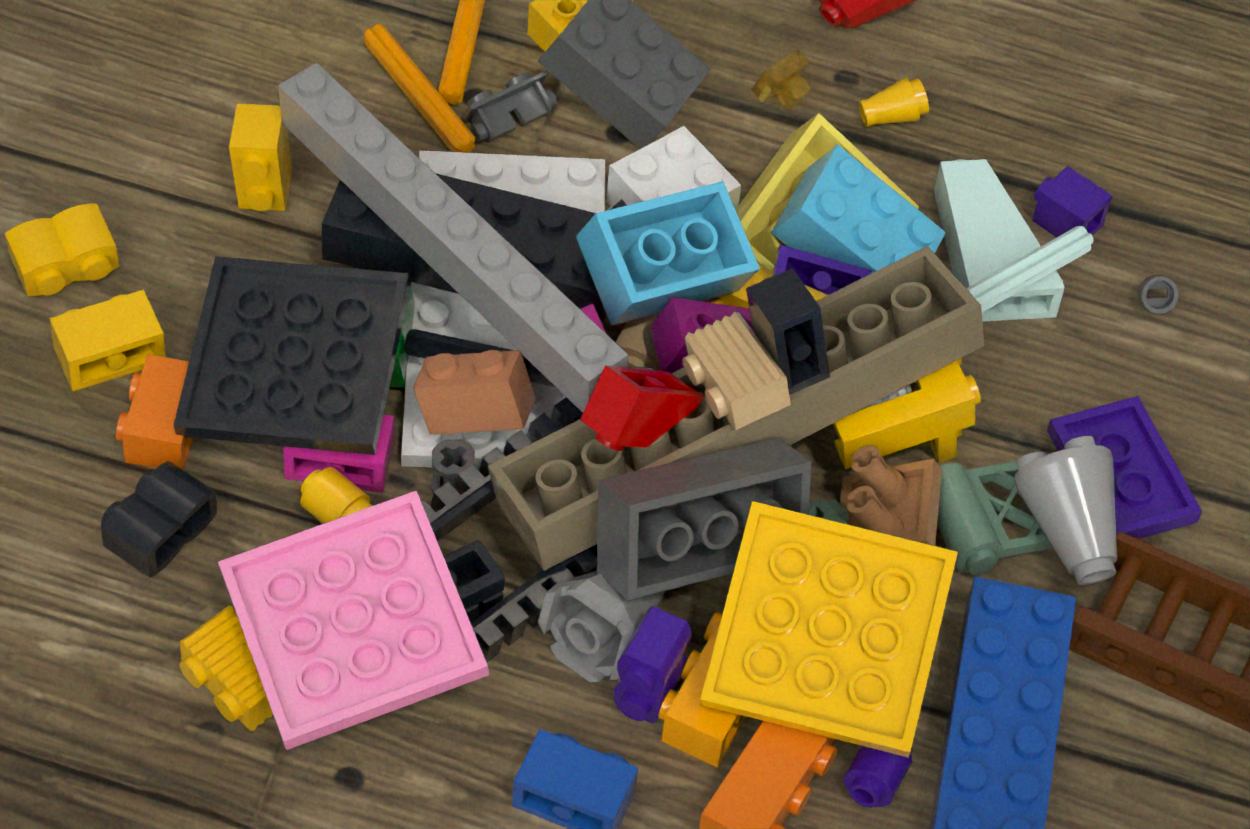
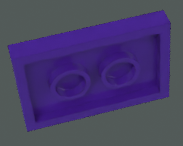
M1139 396L1050 419L1047 432L1057 451L1065 450L1064 444L1082 436H1092L1097 446H1104L1111 450L1114 467L1116 535L1120 531L1132 537L1144 538L1199 521L1202 510Z

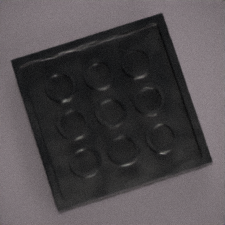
M215 256L173 425L176 434L192 438L375 455L411 287L409 274Z

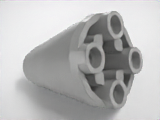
M1082 436L1064 444L1065 450L1048 455L1044 452H1034L1020 457L1016 461L1019 471L1014 477L1019 494L1067 572L1075 576L1077 584L1088 585L1104 581L1116 573L1114 563L1117 561L1114 467L1110 449L1104 446H1097L1092 436Z

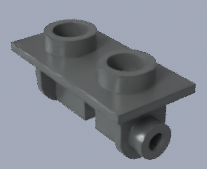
M545 70L532 77L529 72L522 73L511 79L505 85L506 89L496 94H493L491 90H486L471 98L467 102L468 108L461 117V120L464 124L470 121L473 122V125L470 126V131L475 136V140L477 142L484 140L489 143L515 130L517 125L510 115L512 112H515L522 126L550 114L552 107L557 105V100L550 89L544 90L541 85L548 76V71Z

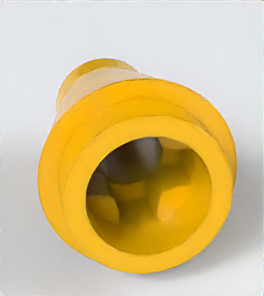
M905 77L868 99L858 102L859 112L865 127L878 124L919 121L920 115L929 113L927 95L922 82L918 78L909 81Z

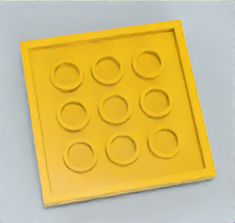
M752 501L704 683L700 705L909 758L958 552Z

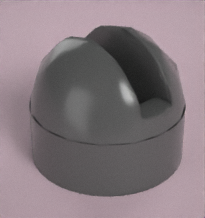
M1149 276L1139 285V302L1146 310L1152 313H1167L1174 308L1178 301L1179 292L1176 284L1165 276ZM1167 288L1166 296H1146L1148 289Z

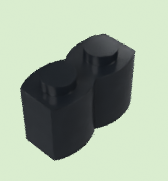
M170 461L161 464L155 470L150 469L139 479L135 493L129 495L121 502H114L105 511L101 520L103 546L147 576L153 577L176 557L184 544L196 538L217 513L216 491Z

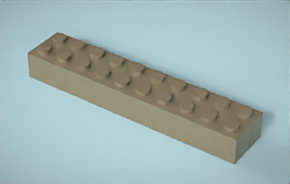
M926 246L816 301L821 309L830 378L791 394L790 406L738 430H734L732 424H729L727 417L724 416L718 419L714 415L708 404L704 385L699 384L695 386L689 379L685 368H682L672 374L704 397L696 409L649 447L625 446L622 451L608 448L595 439L597 432L578 420L488 465L497 503L545 571L597 544L598 480L774 438H779L790 446L985 346L981 304L933 251Z

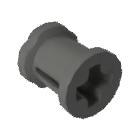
M460 439L444 440L432 450V468L435 473L431 480L432 492L447 482L455 488L458 474L472 464L475 466V450L469 443Z

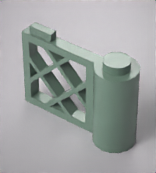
M1016 461L967 470L958 463L940 465L942 475L937 528L947 549L958 552L955 565L959 571L980 575L993 569L998 562V558L1053 548L1035 518L1010 505L1015 495H1020L1014 477L1019 471ZM994 482L1010 490L1011 492L1006 502L986 493L982 483ZM1005 517L1031 530L1029 535L1009 540L1001 524L1003 518Z

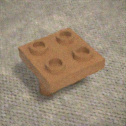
M868 445L855 451L852 457L854 463H851V466L856 474L844 476L842 479L840 505L847 511L849 517L845 522L851 526L935 546L942 469L936 460L932 458L890 467L875 446Z

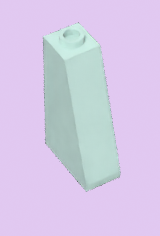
M958 159L940 162L934 194L942 229L946 232L944 238L952 273L965 288L972 286L1041 247L986 159ZM1057 271L1052 272L982 312V321L1055 318L1064 291L1062 279Z

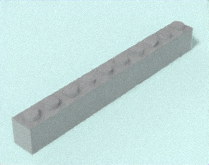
M317 62L278 85L283 125L517 350H520L521 354L577 408L584 412L605 365L628 368V354Z

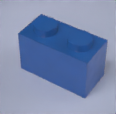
M539 729L514 779L512 806L567 829H619L635 795L638 767L630 765L626 759L617 754H603L582 746L569 735L561 733L552 734Z

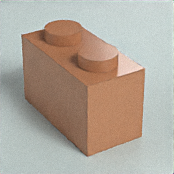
M488 350L482 353L459 355L442 353L426 357L413 387L430 435L524 429L536 399L520 350L501 352L498 350Z

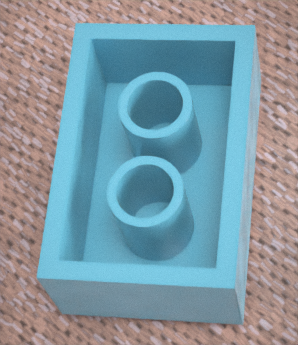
M838 144L807 168L771 231L774 236L788 247L872 270V273L926 246L935 254L946 233Z
M724 181L595 213L576 236L611 326L660 313L672 297L704 301L737 292L760 270Z

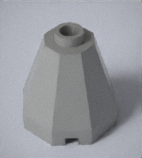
M597 571L559 582L546 592L538 624L543 634L551 630L556 641L550 647L556 659L589 682H598L605 676L611 675L610 680L620 679L617 672L619 658L646 611L652 606L660 608L665 591L627 600L608 584L601 574H597Z

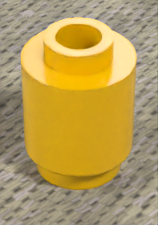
M334 467L313 471L301 486V506L322 524L373 506L370 504V497Z

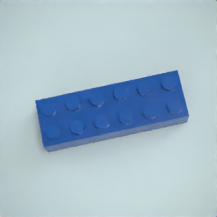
M974 576L964 613L930 829H1045L1076 602L1075 596Z

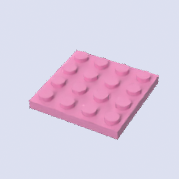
M417 491L218 562L286 750L489 676L488 665Z

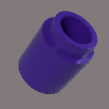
M861 746L844 776V785L852 799L858 804L870 808L889 805L912 764V747L908 758Z

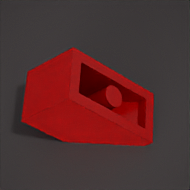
M605 365L580 421L597 432L595 439L608 448L622 451L625 446L647 448L696 409L704 396L670 372Z

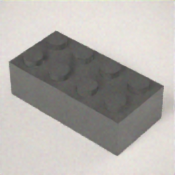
M774 438L598 480L597 574H601L608 584L627 600L734 573L752 501L809 515L811 461L781 439Z

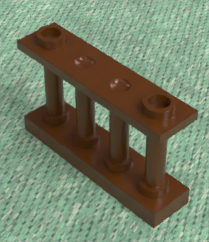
M1118 531L1116 535L1117 561L1114 563L1117 573L1097 612L1080 606L1073 620L1069 650L1250 732V655L1240 677L1211 665L1230 622L1250 630V589L1158 549L1144 539L1132 537ZM1136 580L1164 592L1145 633L1138 632L1116 622ZM1183 601L1212 613L1192 655L1163 643Z

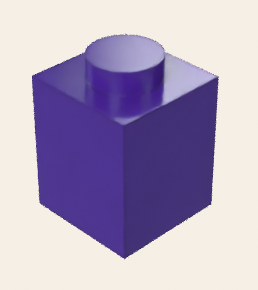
M1067 166L1054 179L1047 177L1036 190L1034 200L1037 201L1032 221L1056 238L1076 226L1085 227L1087 232L1093 236L1104 225L1112 195Z

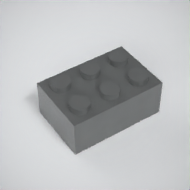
M588 0L537 61L640 149L649 145L669 124L711 70L631 0Z

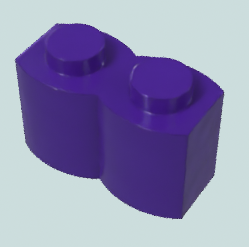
M654 606L646 611L617 662V672L620 679L614 688L613 697L618 709L627 717L636 721L645 720L649 723H654L658 720L662 703L671 689L675 690L687 662L685 650L691 641L692 633L686 620Z

